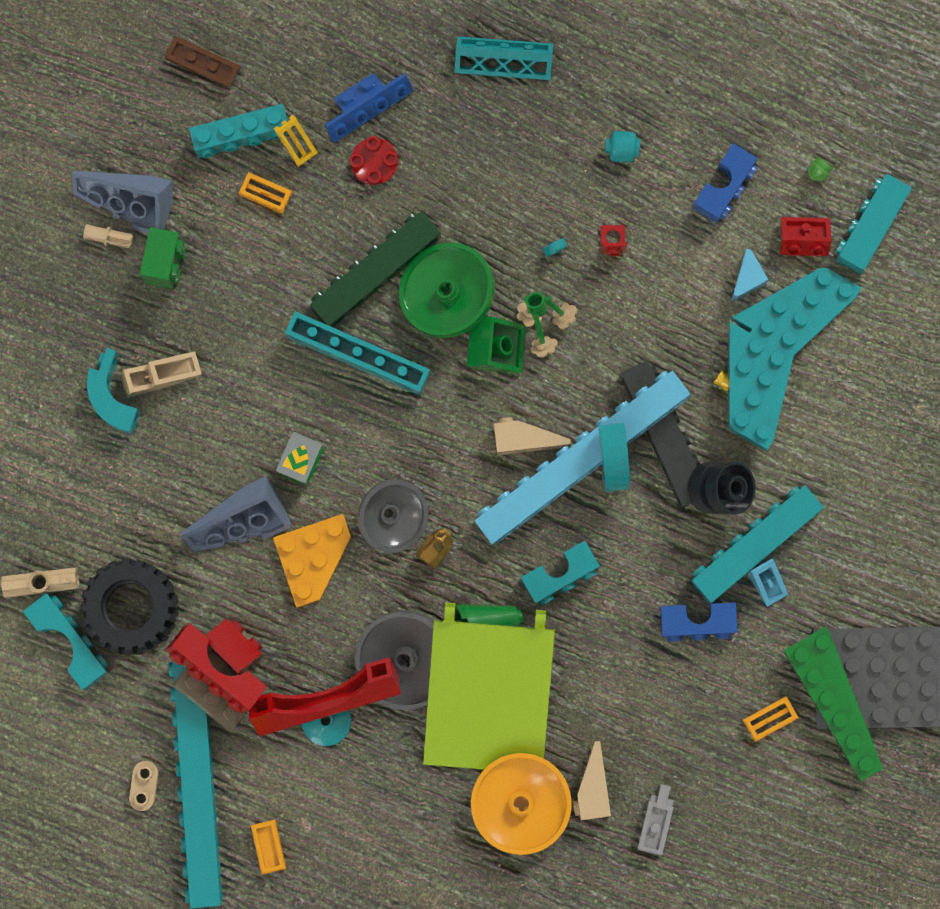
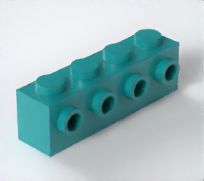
M279 104L191 127L189 131L197 157L209 158L216 155V153L232 152L240 147L247 145L255 146L270 139L277 140L279 137L273 128L276 126L281 127V123L284 120L288 122L284 105ZM287 131L283 133L285 137L288 135Z

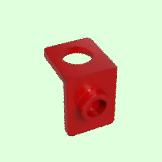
M602 225L601 253H607L608 256L622 255L621 253H626L625 226ZM609 231L618 232L620 235L619 242L609 243L606 240V234Z

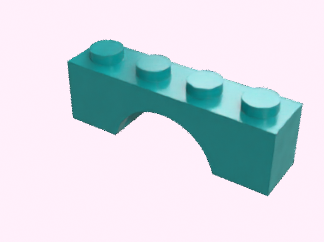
M46 593L26 608L23 613L38 632L60 631L67 636L73 648V659L67 671L79 687L87 691L110 673L106 668L109 664L101 654L96 655L91 649L94 644L86 634L81 636L76 629L79 627L76 620L71 615H65L62 611L64 605L56 595L52 597Z

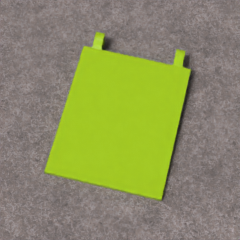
M446 602L444 620H434L423 765L485 769L495 760L515 753L532 754L544 759L555 630L545 628L546 610H536L535 627L527 628L456 622L454 620L456 603Z

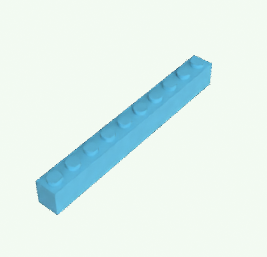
M673 370L670 373L664 371L654 379L656 383L650 388L647 386L641 388L635 393L636 398L630 403L625 401L615 409L617 413L612 417L608 418L605 416L595 424L597 428L592 432L588 433V431H585L575 439L577 443L571 448L565 446L556 453L557 458L551 463L546 461L536 469L538 473L531 478L526 476L516 484L518 488L513 492L506 491L496 499L498 503L492 508L486 506L477 513L478 518L474 521L491 544L497 545L602 465L599 426L624 423L627 445H629L691 398L690 392Z

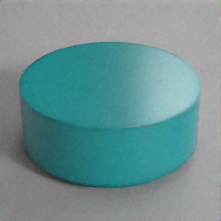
M561 238L542 250L546 257H550L567 248L568 245L565 239Z

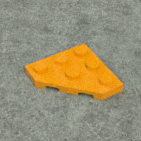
M344 514L273 537L296 608L321 600L351 540Z

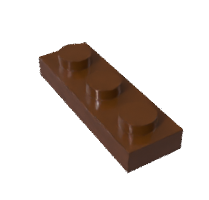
M176 36L165 55L167 61L231 89L241 69L240 65Z

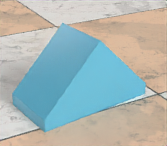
M746 249L731 300L737 301L766 285L768 281L767 276L750 249Z
M773 559L768 560L747 574L767 607L788 595Z

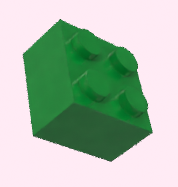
M149 228L139 274L145 284L174 290L176 283H180L182 269H179L181 260H185L187 246H184V241L178 232Z

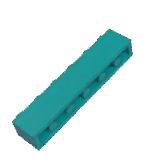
M296 311L285 331V335L289 340L419 396L422 395L430 377V369Z
M806 485L801 489L795 486L785 495L788 499L782 505L776 502L767 510L770 514L763 521L757 518L748 526L751 530L744 537L741 533L729 542L732 545L731 548L726 552L722 549L710 558L713 561L712 564L707 568L702 565L692 573L694 579L690 583L709 605L824 508Z

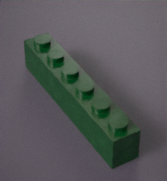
M422 211L418 214H411L404 221L405 225L399 230L397 228L393 229L386 236L387 240L380 246L379 244L374 245L367 252L368 256L362 261L360 259L356 260L348 268L350 271L343 277L341 275L337 276L331 281L329 289L325 292L321 290L312 297L310 307L324 324L334 328L406 268L418 254L431 247L441 238V232Z

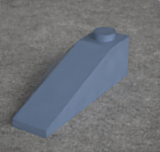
M86 171L72 172L73 194L97 208L103 207L113 213V217L118 220L120 218L132 223V227L138 231L149 233L150 227L164 230L173 204V183L171 180L148 175Z
M265 476L241 488L181 532V536L193 552L222 547L226 542L231 541L247 542V538L261 536L262 539L269 538L291 528L292 524L278 492Z

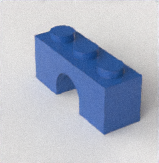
M733 143L718 167L719 170L728 176L730 184L725 188H715L707 183L695 200L692 209L716 224L720 218L725 220L732 209L729 206L733 198L738 200L745 189L742 186L746 178L751 180L758 167L755 164L758 158Z
M736 602L710 604L709 618L703 624H695L688 619L686 605L661 606L659 608L661 638H667V642L682 641V637L692 636V641L707 640V635H717V639H732V634L738 633Z

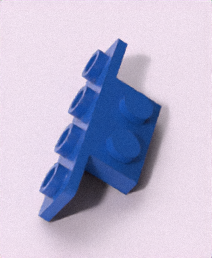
M372 73L335 97L334 101L342 111V114L324 125L331 140L334 143L411 94L414 90L408 77L402 74L384 86L377 76Z

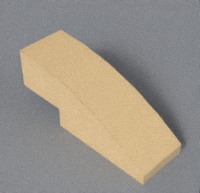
M194 351L151 361L147 365L125 369L120 374L126 397L128 398L201 376L202 373Z

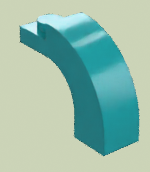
M106 348L105 354L101 353L98 359L97 367H100L99 371L89 368L87 376L88 396L97 414L107 424L121 432L133 435L141 412L137 408L121 404L114 399L110 383L119 354L116 350Z
M624 423L601 425L598 431L603 466L602 483L605 492L630 489Z

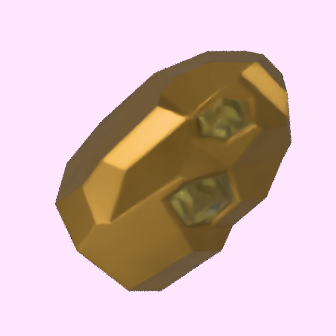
M445 528L437 529L426 539L415 555L436 570L451 551L453 544L451 533Z

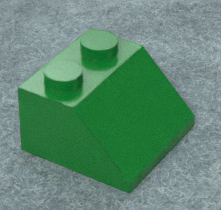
M492 316L484 317L469 332L467 367L482 371L522 373L526 326Z

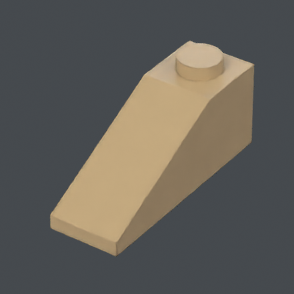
M512 417L498 419V423H494L497 456L571 446L569 438L519 420L513 421Z
M595 741L578 789L577 800L573 801L575 816L580 815V820L611 816L600 741Z

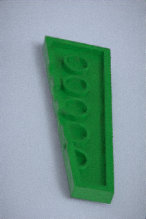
M827 626L783 651L860 782L882 770V764Z

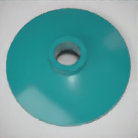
M349 710L328 716L331 721L327 726L321 723L322 718L303 723L302 728L305 735L312 742L321 746H331L341 742L347 736L351 727Z

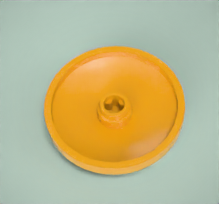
M515 753L495 760L479 775L472 791L471 812L478 831L492 846L511 854L526 855L546 849L561 836L571 814V794L565 778L549 761L532 754Z

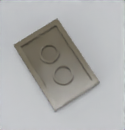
M207 648L209 661L218 672L228 676L240 675ZM185 667L172 686L225 729L232 731L244 713L233 711L223 697L212 694L208 690L209 686L202 680L194 679Z

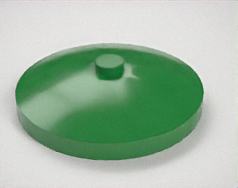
M441 243L422 251L405 269L399 286L400 306L407 320L420 332L435 338L456 337L472 330L487 315L495 295L494 275L487 261L475 249L460 243Z

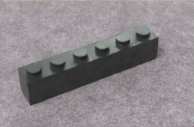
M648 361L627 369L620 374V378L631 401L636 398V392L645 386L650 388L656 383L654 379L659 376L655 365L650 366ZM673 410L648 429L646 434L676 500L682 509L692 504L689 497L688 484L693 470L700 465L696 454L691 455L688 448L691 445L685 431L681 433L678 427V423H680L679 416L676 410Z

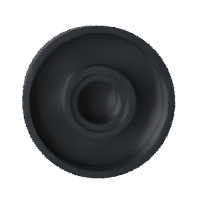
M704 462L693 470L689 479L688 492L692 504L702 513L741 514L751 506L755 497L756 484L751 470L743 463Z

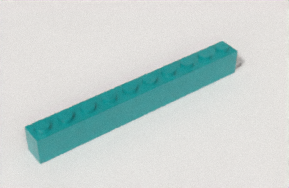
M172 661L169 662L168 668L169 676L174 677V682L185 666L182 664L178 665ZM170 687L171 701L176 704V712H172L173 727H177L178 737H174L175 752H179L180 762H176V775L181 777V787L177 788L178 801L183 802V812H179L180 827H184L185 837H181L182 852H186L187 862L183 863L184 878H188L189 888H185V902L190 903V908L223 905L209 715L175 687Z

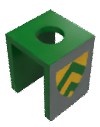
M293 432L276 469L277 474L308 487L324 450L322 444Z

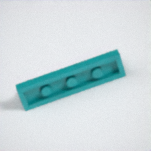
M457 36L455 73L550 80L553 44ZM471 56L475 63L470 67L460 66V57ZM488 58H495L500 64L495 68H488L483 62ZM512 60H519L524 66L519 70H512L507 64ZM537 61L547 62L546 72H536L531 66Z

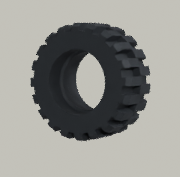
M122 559L119 562L113 561L108 563L109 566L98 569L94 578L90 577L87 584L89 585L86 591L83 590L81 596L83 604L80 605V612L83 613L84 617L82 619L83 624L87 627L88 634L92 639H95L102 647L122 655L145 654L146 651H152L158 647V644L165 642L168 639L167 635L169 632L174 630L176 625L174 622L179 614V609H177L178 596L175 594V588L167 576L153 565L138 559L137 561L131 559ZM126 584L142 586L148 591L153 602V611L148 622L141 628L131 631L116 627L109 619L107 613V604L110 596L117 588Z

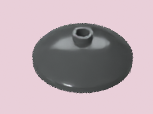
M389 479L376 484L365 494L359 506L358 527L362 537L370 546L382 552L396 553L410 548L421 538L426 529L429 516L427 501L423 493L407 481ZM389 509V515L384 516L385 510Z

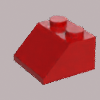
M226 618L205 636L209 638L208 644L241 675L248 671L263 656L259 651L262 646L253 637L248 640L242 634L245 629L235 619L230 622Z

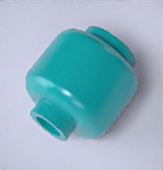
M616 130L612 132L611 138H606L605 153H609L611 161L631 163L635 157H639L640 138H636L634 132Z

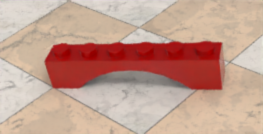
M390 657L366 664L349 680L325 691L303 695H282L276 693L262 695L248 711L249 719L260 737L401 695L399 675Z

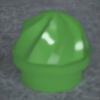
M819 156L815 161L811 160L808 174L812 180L822 181L830 177L831 174L829 173L833 167Z

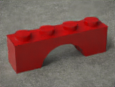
M191 623L184 626L165 649L170 654V659L178 665H184L194 679L202 680L209 686L208 690L212 694L223 697L233 711L238 713L249 711L267 686L249 671L237 676H228L218 672L208 658L207 646L209 638Z

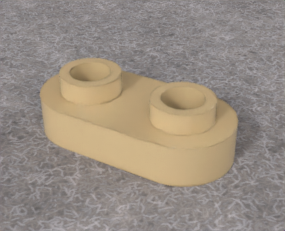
M150 761L138 763L133 770L129 801L131 806L138 811L149 810L154 805L156 799L159 770ZM143 769L149 770L150 774L148 778H143L141 776V771ZM139 794H144L146 796V801L144 803L138 802L137 798Z

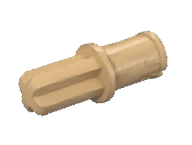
M86 224L83 238L85 240L102 242L105 246L111 244L130 248L133 243L132 234L115 231L111 227L106 229Z

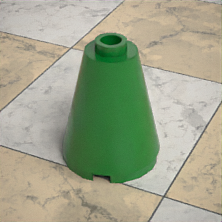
M458 604L455 606L454 620L456 622L520 627L523 624L522 613L515 606Z

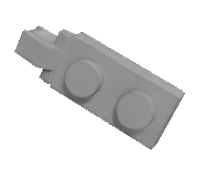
M660 784L658 795H651L637 850L662 856L674 808V800L668 799L671 786Z

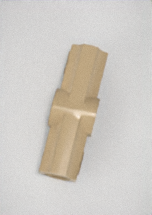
M76 567L51 571H34L26 574L2 576L1 587L4 598L34 594L44 595L50 592L79 589V575ZM44 576L46 579L45 586L42 589H37L35 587L36 579Z

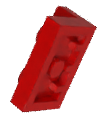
M781 217V255L815 257L829 255L831 246L830 218Z

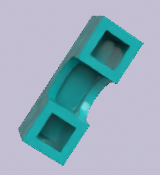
M586 541L563 553L568 564V571L564 576L559 578L551 577L541 565L520 577L522 584L535 605L540 603L543 606L554 600L553 595L560 590L564 594L576 587L574 582L581 578L587 581L597 575L596 570L599 569L600 565Z

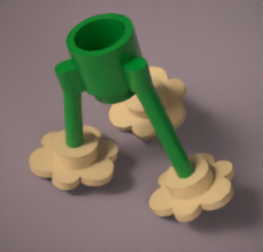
M533 292L524 297L525 303H520L517 306L519 312L517 319L523 321L526 327H531L535 323L539 339L532 341L530 351L536 354L537 357L542 358L547 356V354L554 353L558 342L556 339H550L548 336L543 335L540 323L542 320L541 316L545 315L548 306L553 309V324L558 325L560 329L564 330L568 328L569 324L575 322L577 308L568 303H563L561 307H558L551 300L550 296L544 297L540 292Z

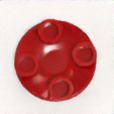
M371 136L354 148L350 157L352 172L363 183L370 185L382 184L395 174L398 167V154L391 143L376 136Z

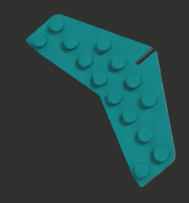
M819 268L731 318L733 322L751 331L748 332L732 322L728 324V426L733 433L767 452L775 437L794 355L843 309L850 305L862 287L828 268Z

